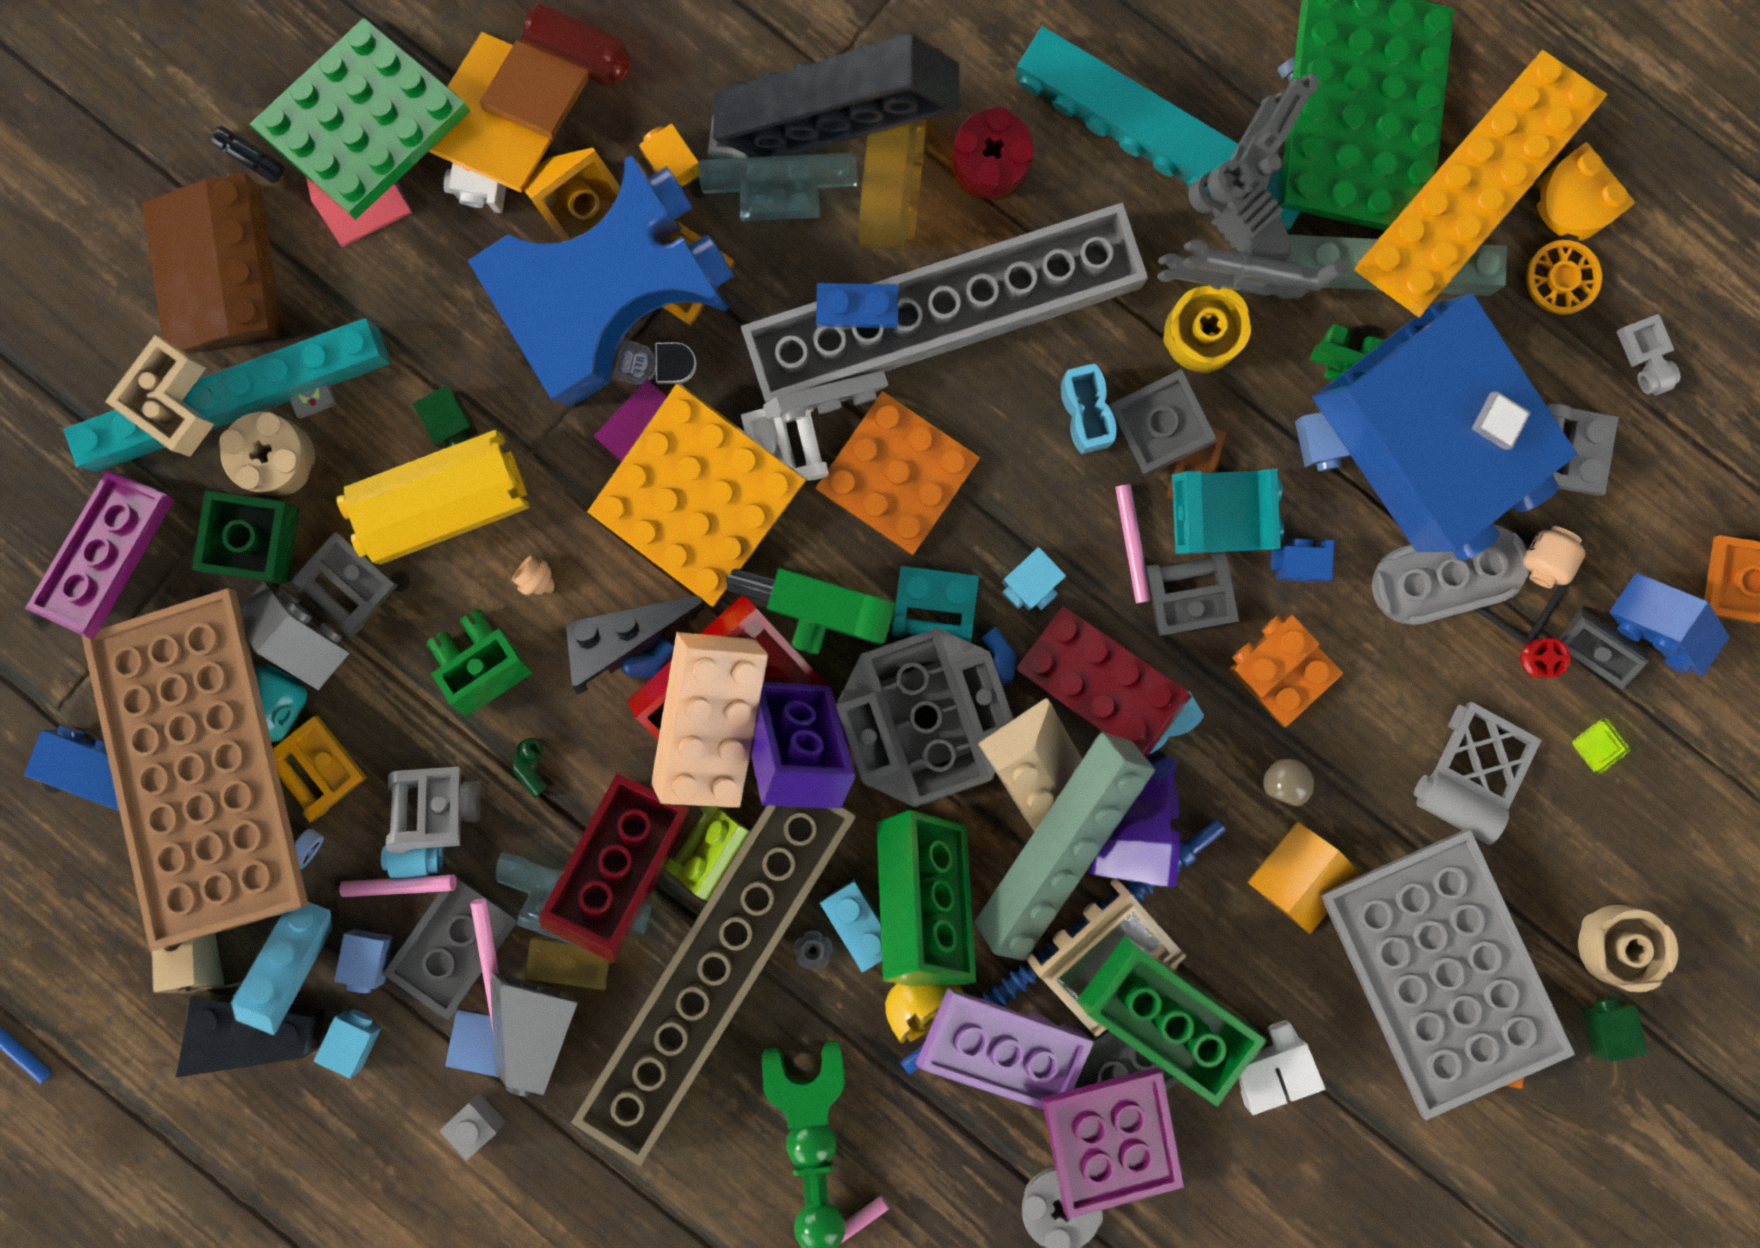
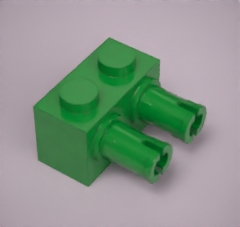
M481 609L469 612L475 620V624L472 620L470 621L467 615L460 620L461 626L466 630L474 643L473 646L460 653L450 633L447 631L436 634L441 644L436 642L433 637L426 643L428 649L431 650L441 666L432 672L431 675L449 704L464 717H468L532 674L531 669L515 644L500 629L493 630Z

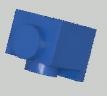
M1291 539L1289 540V546H1283L1281 549H1272L1270 567L1272 571H1276V580L1316 583L1331 581L1333 575L1334 540H1324L1317 543L1316 547H1313V540Z

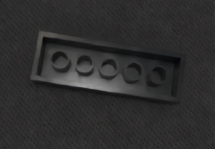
M899 33L894 35L893 39L885 42L862 44L858 50L845 54H829L825 57V60L811 64L799 63L794 65L791 70L781 73H766L761 76V79L748 83L736 82L731 84L728 89L714 92L713 140L760 161L769 162L958 112L959 62L944 54L941 49L935 48L919 39L916 34Z

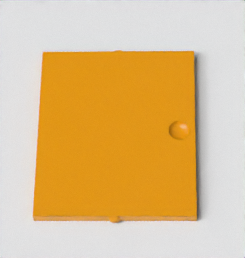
M481 32L447 86L466 103L470 112L428 152L455 163L467 171L471 170L521 193L552 139L481 109V98L513 45Z

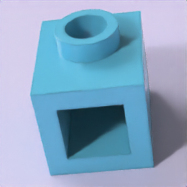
M1038 547L1001 582L1006 587L1002 593L1017 609L1024 606L1029 611L1036 605L1042 610L1058 595L1053 588L1066 575Z

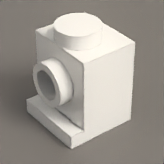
M452 163V169L446 170L444 177L445 193L454 194L457 199H460L459 203L469 207L482 208L483 204L487 203L494 212H503L507 186L471 170L467 171L455 163Z

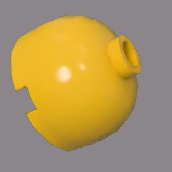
M896 984L888 993L885 1007L887 1020L899 1042L904 1043L906 1037L911 1042L928 1034L947 989L951 988L964 993L960 985L907 986Z

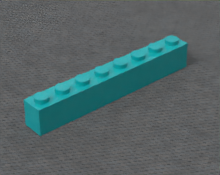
M1041 26L1017 65L1014 79L1019 81V86L1025 92L1033 96H1038L1039 94L1052 101L1053 107L1066 116H1077L1086 122L1087 128L1093 133L1103 137L1107 134L1120 142L1119 146L1126 153L1135 157L1140 155L1153 162V167L1161 174L1168 177L1175 175L1185 181L1188 189L1196 179L1230 160L1238 145L1235 141L1044 26ZM1281 169L1271 174L1266 191L1268 190L1271 194L1270 198L1277 201V206ZM1206 186V188H1207V190H1208L1207 195H1208L1209 197L1215 199V198L1212 196V194L1210 193L1208 186ZM1282 208L1283 211L1280 213V217L1288 232L1300 212Z
M363 318L200 378L182 401L214 424L211 428L213 430L235 422L244 415L262 412L290 402L291 397L325 385L329 387L392 363L379 328L368 319ZM117 410L63 429L76 467L93 472L108 469L166 447Z

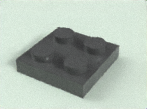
M1182 369L1110 404L1144 477L1217 442Z

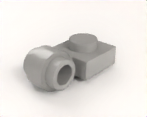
M1660 315L1651 316L1616 331L1631 367L1645 363L1643 371L1638 374V383L1645 394L1659 395L1674 389L1675 384L1680 381V372L1674 362H1667L1663 359L1662 355L1670 353L1674 348Z

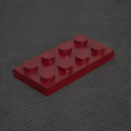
M1064 606L1016 667V670L1021 675L1099 731L1132 741L1145 758L1192 698L1188 691Z

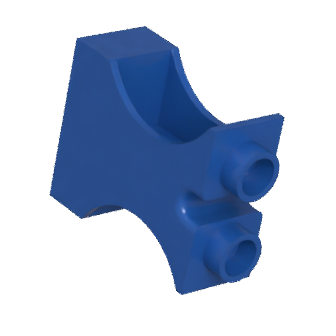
M632 155L626 158L623 182L616 201L596 226L579 237L560 243L538 244L523 241L508 234L468 260L552 400L572 408L610 384L613 360L620 342L629 329L651 311L665 305L684 302L705 304L723 312L730 308L718 286L732 278L734 274L710 235L707 234L692 245L683 237L667 245L668 239L682 230L676 218L693 208L685 192L667 166L650 176Z

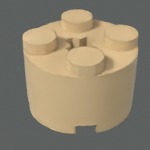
M268 412L250 413L236 420L220 436V456L223 468L228 477L243 489L265 496L283 497L301 489L309 479L308 475L315 462L313 443L303 429L280 416ZM266 455H267V458H268V460H269V461H267V462H265V459H264Z
M1609 905L1588 914L1582 921V928L1578 939L1580 958L1588 973L1603 982L1631 992L1650 991L1663 983L1661 981L1669 971L1672 972L1677 964L1678 943L1675 934L1668 925H1665L1658 916L1651 912L1626 905Z

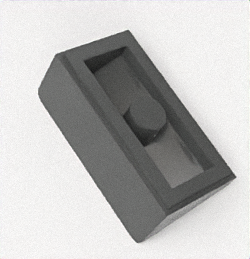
M1584 607L1577 611L1559 638L1567 646L1572 657L1622 690L1649 662L1648 652L1644 647L1624 636L1617 629Z

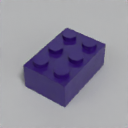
M763 681L750 750L762 805L841 808L855 773L831 686Z

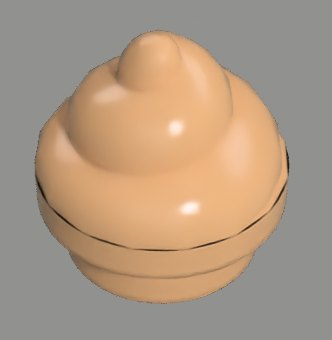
M532 556L527 557L512 578V581L518 585L517 590L524 595H531L532 593L541 595L544 592L550 594L554 591L551 569L542 558L536 560Z

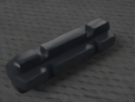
M218 126L210 136V142L216 148L227 153L230 157L258 173L269 182L277 183L283 175L285 168L280 162L267 156L263 151L241 137L236 136L224 126Z

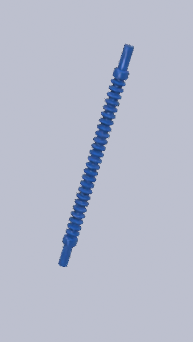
M1215 819L1187 842L1180 841L1177 873L1181 872L1180 866L1188 867L1196 861L1195 855L1226 832V829L1218 819ZM1129 880L1126 889L1136 900L1144 901L1143 895L1146 892L1153 894L1152 888L1156 884L1132 882ZM1113 894L1109 895L1110 901L1108 903H1105L1104 901L1100 902V909L1103 911L1116 898H1118L1120 894H1118L1117 896H1114ZM1084 915L1082 916L1083 922L1081 924L1073 923L1074 929L1072 931L1065 929L1072 938L1090 923ZM1047 943L1046 951H1037V959L1042 965L1060 950L1056 944L1051 945ZM1020 964L1019 972H1010V979L1002 978V984L999 987L992 985L993 991L990 994L983 992V1000L1007 1006L1010 997L1017 999V992L1019 990L1027 991L1026 985L1028 983L1035 985V978L1038 975L1030 964L1026 966ZM923 1045L900 1062L909 1075L919 1068L916 1061Z

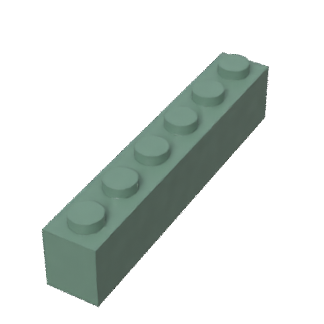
M1288 235L1290 239V253L1286 262L1300 264L1302 267L1317 270L1337 260H1343L1347 264V274L1332 281L1323 288L1380 290L1354 271L1358 262L1378 239ZM1481 245L1441 294L1465 295L1473 293V295L1491 296L1506 286L1507 246Z
M1104 732L1100 733L975 920V925L994 954L1026 960L1154 773L1155 769L1132 741Z

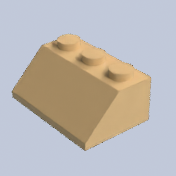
M1047 698L978 743L1034 832L1083 760Z

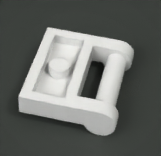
M764 408L741 415L744 431L807 478V481L821 479L829 475L826 462L821 460L811 418V412L814 409L805 411L806 417L796 420L807 464L798 468L795 465L786 423H783L781 417L767 420Z

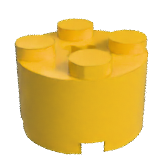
M1202 286L1186 292L1166 319L1163 341L1170 355L1181 366L1196 372L1210 373L1226 366L1242 351L1250 338L1251 325L1246 302L1234 290L1222 287L1217 290L1211 286ZM1206 323L1213 326L1208 335L1202 331Z

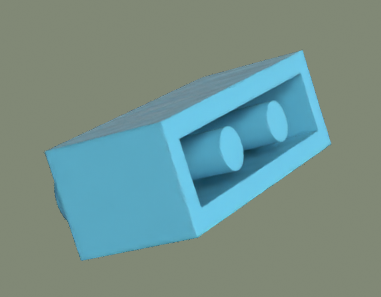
M308 902L309 906L282 913L231 1002L237 1021L275 1035L333 930L330 910Z

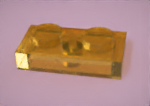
M533 937L530 940L525 979L605 990L607 988L610 961L571 942Z

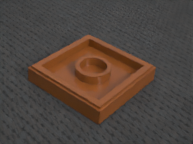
M516 40L481 98V109L553 140L589 78L588 70Z

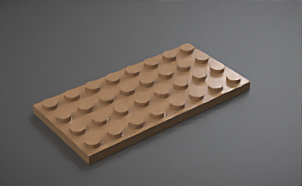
M227 588L99 629L94 640L81 635L150 951L164 949L309 906L236 590Z

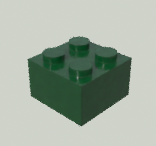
M205 490L192 570L288 585L300 507L282 501Z

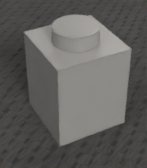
M479 1093L439 1132L467 1161L501 1129L506 1121Z

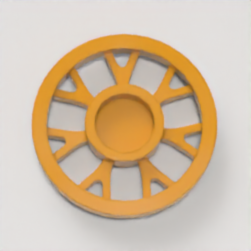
M1571 240L1554 241L1542 247L1531 258L1526 271V285L1532 299L1541 308L1554 314H1572L1587 307L1598 295L1602 284V270L1597 257L1583 244ZM1557 248L1560 262L1553 265L1547 251ZM1563 248H1568L1566 253H1564ZM1572 250L1583 255L1578 264L1568 261ZM1585 259L1589 262L1588 265H1584ZM1537 264L1548 269L1546 277L1535 275ZM1591 268L1593 280L1582 281L1581 270ZM1547 283L1552 291L1543 298L1537 287ZM1593 284L1592 289L1588 288L1587 285ZM1579 287L1588 296L1581 302L1575 297L1572 290ZM1557 293L1565 294L1566 307L1555 305Z

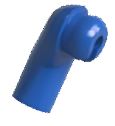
M995 627L983 636L981 640L994 656L993 662L1003 687L1004 684H1010L1014 678L1017 655L997 627Z
M663 638L650 654L642 653L637 657L627 659L621 667L622 672L631 678L653 677L672 659L674 646Z

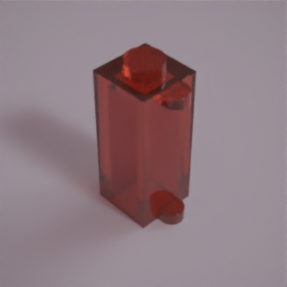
M538 2L533 12L529 11L524 22L525 29L521 35L523 43L588 70V79L613 89L617 79L622 80L625 77L630 65V57H628L629 54L623 40Z

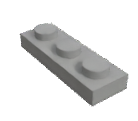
M882 370L776 396L765 403L763 407L767 420L781 417L783 423H788L806 417L805 411L817 408L819 414H824L842 408L841 402L853 399L854 405L877 399L876 392L887 387L888 382L885 372Z

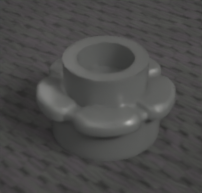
M809 930L805 932L803 937L800 936L796 939L793 951L797 954L796 961L801 967L805 969H810L811 967L821 969L829 963V954L833 952V946L830 939L824 937L820 931ZM815 947L817 949V952L815 954H811L809 952V948Z

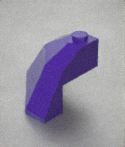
M1161 756L1149 762L1155 769L1154 773L1085 873L1176 887L1180 853V832L1171 831V818H1177L1179 813L1177 789H1174L1176 758Z

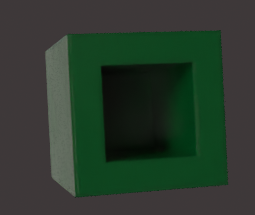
M445 385L412 403L433 444L442 450L470 439V436L478 433L457 391L449 385Z
M1607 996L1596 999L1594 1006L1582 1008L1594 1056L1610 1063L1648 1054L1637 1006L1620 1000L1618 996Z

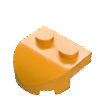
M1585 142L1544 174L1536 185L1537 188H1540L1541 200L1537 203V210L1545 224L1556 234L1563 236L1569 233L1578 236L1579 241L1590 238L1636 203L1588 142Z

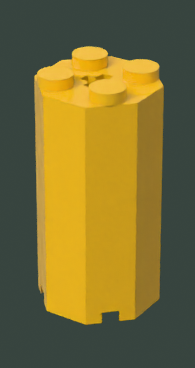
M493 430L345 486L344 495L337 497V503L343 517L346 520L350 519L355 533L351 535V541L358 556L363 557L367 555L371 562L381 565L529 509V502L521 498L527 495V491L515 458L511 451L503 454L499 446L506 443L503 435L497 430Z

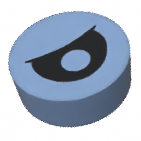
M313 829L304 831L294 843L300 870L311 861L324 840V836Z

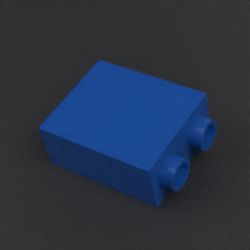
M1473 293L1431 304L1420 318L1415 316L1312 396V399L1416 552H1452L1457 560H1465L1481 553L1500 536L1493 522L1512 507L1516 512H1524L1552 497L1560 487L1553 474L1578 455ZM1499 392L1530 412L1512 449L1504 450L1472 430L1490 393Z

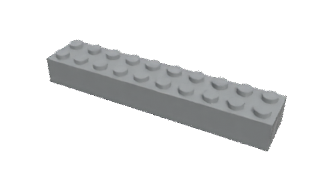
M1122 202L872 283L898 284L897 328L817 327V302H813L742 325L741 329L765 402L767 403L776 396L882 370L884 372L1118 297L1141 289L1148 276Z

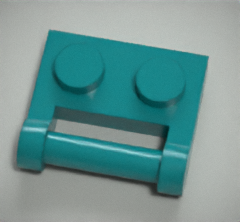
M900 566L891 637L903 638L904 634L915 636L935 628H940L971 643L979 576ZM907 607L962 614L961 624L959 626L906 619Z

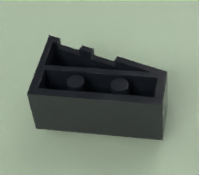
M208 989L191 996L176 1078L304 1058L319 1047L325 1009L291 1004L275 1035H272L236 1020L231 1004L236 994Z

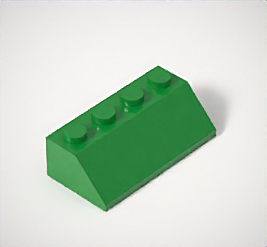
M912 810L876 822L883 981L907 986L976 983L966 825Z

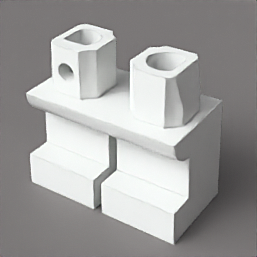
M1287 1020L1271 1024L1267 1027L1273 1046L1259 1050L1238 1078L1244 1105L1252 1115L1287 1104L1285 1096L1292 1102L1326 1090L1307 1043L1298 1037L1291 1023Z

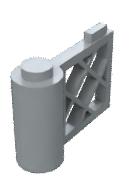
M1469 702L1465 707L1462 705L1457 706L1448 725L1449 728L1454 730L1431 776L1424 775L1417 783L1414 796L1417 797L1416 803L1418 807L1462 831L1470 829L1475 838L1491 845L1500 837L1509 819L1508 810L1541 743V739L1481 706ZM1473 716L1486 722L1491 738L1473 743L1468 728ZM1498 729L1506 734L1499 735ZM1512 736L1525 743L1526 746L1520 759L1509 762L1501 739ZM1462 739H1463V740H1464V743H1465V746L1459 747V745H1460V743H1461V741H1462ZM1493 742L1500 765L1483 770L1475 747ZM1467 750L1474 773L1462 776L1449 769L1455 753ZM1516 765L1514 772L1512 773L1510 766ZM1502 769L1507 783L1502 797L1490 791L1484 774ZM1476 777L1478 784L1471 781L1470 778Z

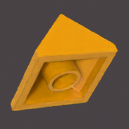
M1296 821L1247 883L1307 933L1311 934L1328 913L1321 894L1356 878L1360 872L1338 849Z

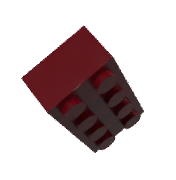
M616 773L538 915L540 927L614 963L688 823L689 807L681 804H662L655 791Z

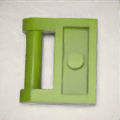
M720 806L701 807L702 815L676 857H670L664 867L696 896L706 901L713 894L750 834L746 827Z

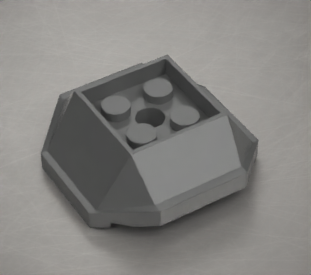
M935 628L861 654L836 704L862 782L913 807L991 781L995 770L978 743L1014 720L990 652L940 628ZM923 705L933 707L937 713L936 723L928 729L918 727L914 721L915 711Z

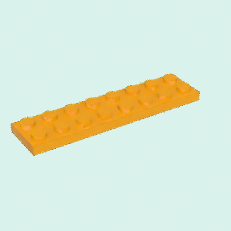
M1542 49L1362 257L1354 271L1420 318L1599 107L1607 93Z

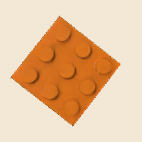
M882 391L828 469L829 475L823 477L815 489L914 556L980 457Z

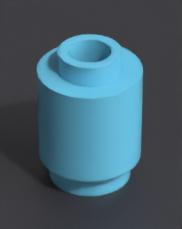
M386 846L382 848L381 866L383 870H388L390 878L432 876V874H440L443 869V847L410 849L408 852L399 854L388 852Z

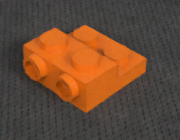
M1277 615L1261 629V632L1265 635L1254 646L1251 642H1248L1234 654L1232 658L1236 663L1228 670L1282 727H1287L1330 687L1343 672L1318 647L1320 643L1293 615L1285 616L1283 619L1280 615Z

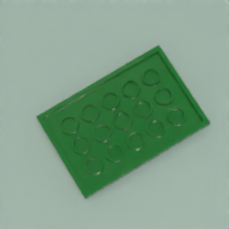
M1301 0L1292 81L1298 77L1302 79V77L1312 72L1318 80V87L1316 92L1309 96L1285 139L1278 207L1281 206V208L1384 231L1388 229L1437 172L1454 8L1423 0Z

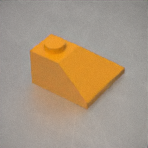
M593 148L549 157L536 167L523 190L562 242L579 237L596 226L613 206L621 187Z

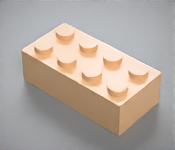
M676 633L651 785L662 804L740 807L768 654L756 639Z

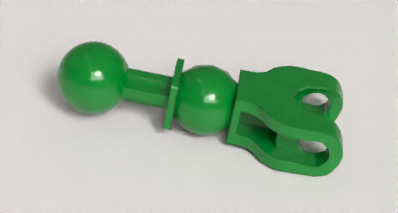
M838 1040L828 1041L824 1044L821 1052V1071L815 1078L808 1081L796 1080L788 1074L783 1053L780 1049L775 1047L765 1048L762 1055L764 1094L775 1107L782 1110L786 1115L788 1129H791L786 1137V1151L788 1158L794 1164L793 1176L802 1175L805 1206L798 1212L794 1221V1235L801 1248H838L845 1236L846 1226L844 1217L835 1205L829 1203L826 1175L827 1172L834 1170V1161L832 1159L837 1147L835 1134L828 1126L830 1121L829 1108L838 1099L845 1085L843 1055Z

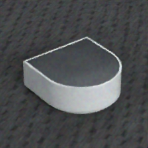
M677 342L656 343L657 384H681L690 380L697 367V361L692 350L688 346Z

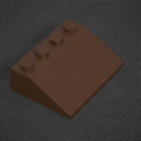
M238 173L203 179L142 202L163 339L175 344L185 353L192 354L284 338L261 186L246 173Z

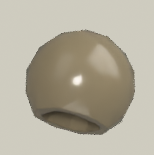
M1280 759L1272 764L1264 774L1263 787L1267 796L1283 803L1300 807L1313 794L1314 779L1311 770L1299 760Z

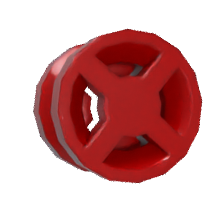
M1553 638L1533 640L1523 647L1520 654V663L1523 670L1535 678L1559 677L1568 669L1571 660L1567 646L1560 640Z

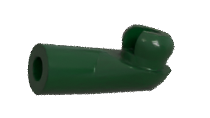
M527 738L522 740L516 748L513 772L535 799L545 792L550 785L538 771L543 746L538 739Z

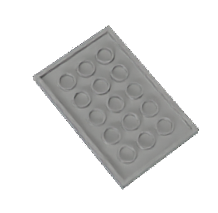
M1470 829L1460 831L1321 894L1327 912L1417 1109L1425 1121L1575 1055Z

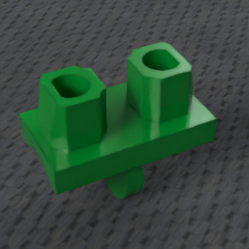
M1333 324L1327 330L1322 341L1313 348L1309 360L1326 365L1327 368L1323 377L1334 380L1384 340L1367 336L1363 340L1360 352L1347 348L1352 331Z

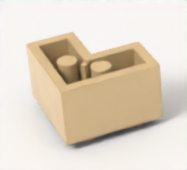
M156 335L105 401L171 451L189 457L214 426L211 421L182 401L206 367L175 344Z

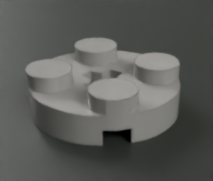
M1055 1167L1047 1168L1036 1174L1025 1188L1022 1200V1218L1026 1230L1038 1244L1046 1248H1080L1088 1243L1096 1234L1103 1221L1102 1210L1070 1219L1061 1216L1054 1217L1052 1215L1055 1211L1053 1203L1058 1199L1060 1202L1062 1200Z

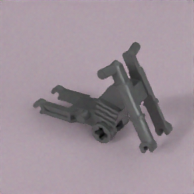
M1310 72L1302 77V79L1299 77L1288 84L1286 91L1282 90L1274 97L1269 95L1263 99L1260 108L1234 150L1231 159L1196 179L1189 188L1188 196L1193 208L1202 214L1213 213L1215 218L1211 223L1218 227L1217 230L1220 234H1224L1223 238L1226 241L1229 240V245L1232 248L1236 246L1238 252L1211 248L1202 240H1192L1184 245V249L1194 252L1195 256L1184 258L1168 253L1159 258L1160 264H1165L1169 267V269L1158 273L1157 278L1160 281L1169 282L1173 279L1211 285L1213 289L1217 290L1222 287L1265 296L1273 294L1277 295L1281 300L1301 298L1308 290L1317 291L1347 274L1348 267L1343 260H1337L1320 270L1286 262L1290 253V239L1280 217L1283 209L1281 206L1278 207L1276 205L1277 201L1271 199V194L1268 190L1266 191L1271 174L1279 170L1282 165L1281 158L1277 155L1281 144L1285 141L1309 96L1317 90L1318 80L1314 73ZM1206 186H1208L1210 193L1215 198L1212 201L1206 198L1208 193Z

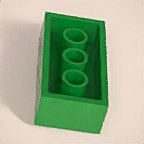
M1126 935L1123 936L1077 999V1002L1090 1018L1217 1107L1266 1042V1039L1251 1024Z

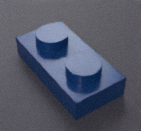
M817 283V327L897 328L898 284Z

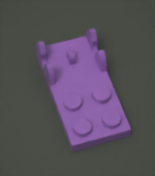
M948 988L916 1064L921 1070L1043 1109L1042 1097L1074 1089L1094 1041L1083 1031L1065 1021L1058 1026L1036 1011H1030L1026 1015Z

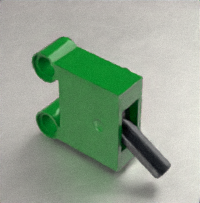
M780 568L778 569L776 579L738 569H733L725 579L728 591L768 602L767 609L770 613L798 621L791 644L792 647L816 655L820 652L826 630L882 646V644H885L896 607L895 603Z

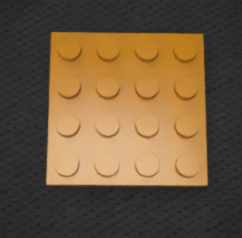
M679 383L672 389L587 512L714 607L727 591L726 576L730 575L733 569L742 570L807 481V478Z

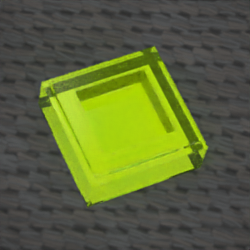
M1600 719L1571 742L1595 774L1603 773L1631 751L1608 719Z

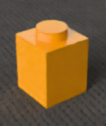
M672 123L665 128L662 126L654 128L645 135L644 142L639 145L644 158L654 173L667 166L681 187L702 174L697 159Z

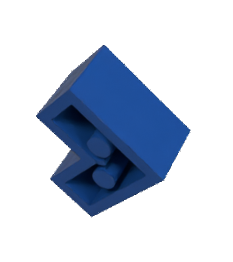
M1635 573L1609 611L1619 625L1617 629L1621 634L1634 641H1639L1643 638L1652 642V645L1664 655L1665 664L1683 674H1686L1689 670L1704 676L1730 638L1709 602L1638 573Z

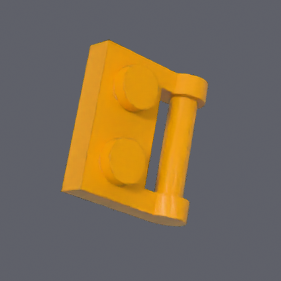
M313 716L273 748L279 778L303 807L304 811L302 814L309 823L320 818L330 807L367 779L366 775L319 716ZM292 753L324 793L318 800L287 762L286 758L289 754Z

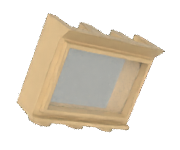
M1114 878L1110 884L1120 896L1103 911L1096 903L1087 905L1083 910V914L1090 923L1073 938L1065 930L1057 932L1053 937V942L1060 950L1042 965L1032 953L1026 958L1037 975L1055 992L1096 1038L1107 1029L1090 1018L1077 1002V999L1124 935L1131 938L1174 970L1186 957L1117 878Z

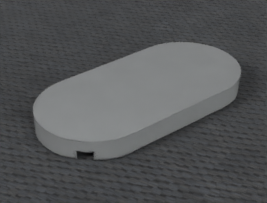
M1496 524L1494 525L1500 533L1498 539L1481 553L1465 560H1457L1452 552H1416L1412 545L1401 547L1388 553L1377 565L1372 579L1373 596L1378 607L1386 616L1396 622L1407 625L1423 624L1503 602L1515 596L1522 588L1521 586L1524 584L1525 578H1528L1530 570L1526 568L1523 562L1528 548L1517 534Z

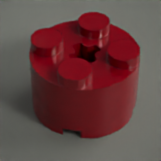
M1002 107L979 111L966 119L957 131L952 155L953 173L961 188L969 195L991 200H1001L1014 194L1023 185L1027 177L1034 153L1033 140L1029 129L1020 118ZM987 151L991 153L997 152L999 159H996L993 155L986 158L985 153Z

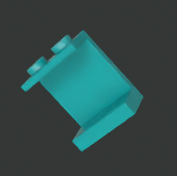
M1277 469L1218 473L1191 471L1172 474L1175 554L1281 549L1280 541L1284 536V524L1282 519L1279 518V501L1281 500L1283 489L1281 480L1278 478Z

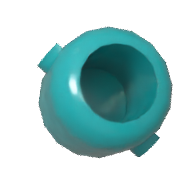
M258 664L254 666L270 740L271 742H278L286 736L307 701V691L298 680L270 665Z

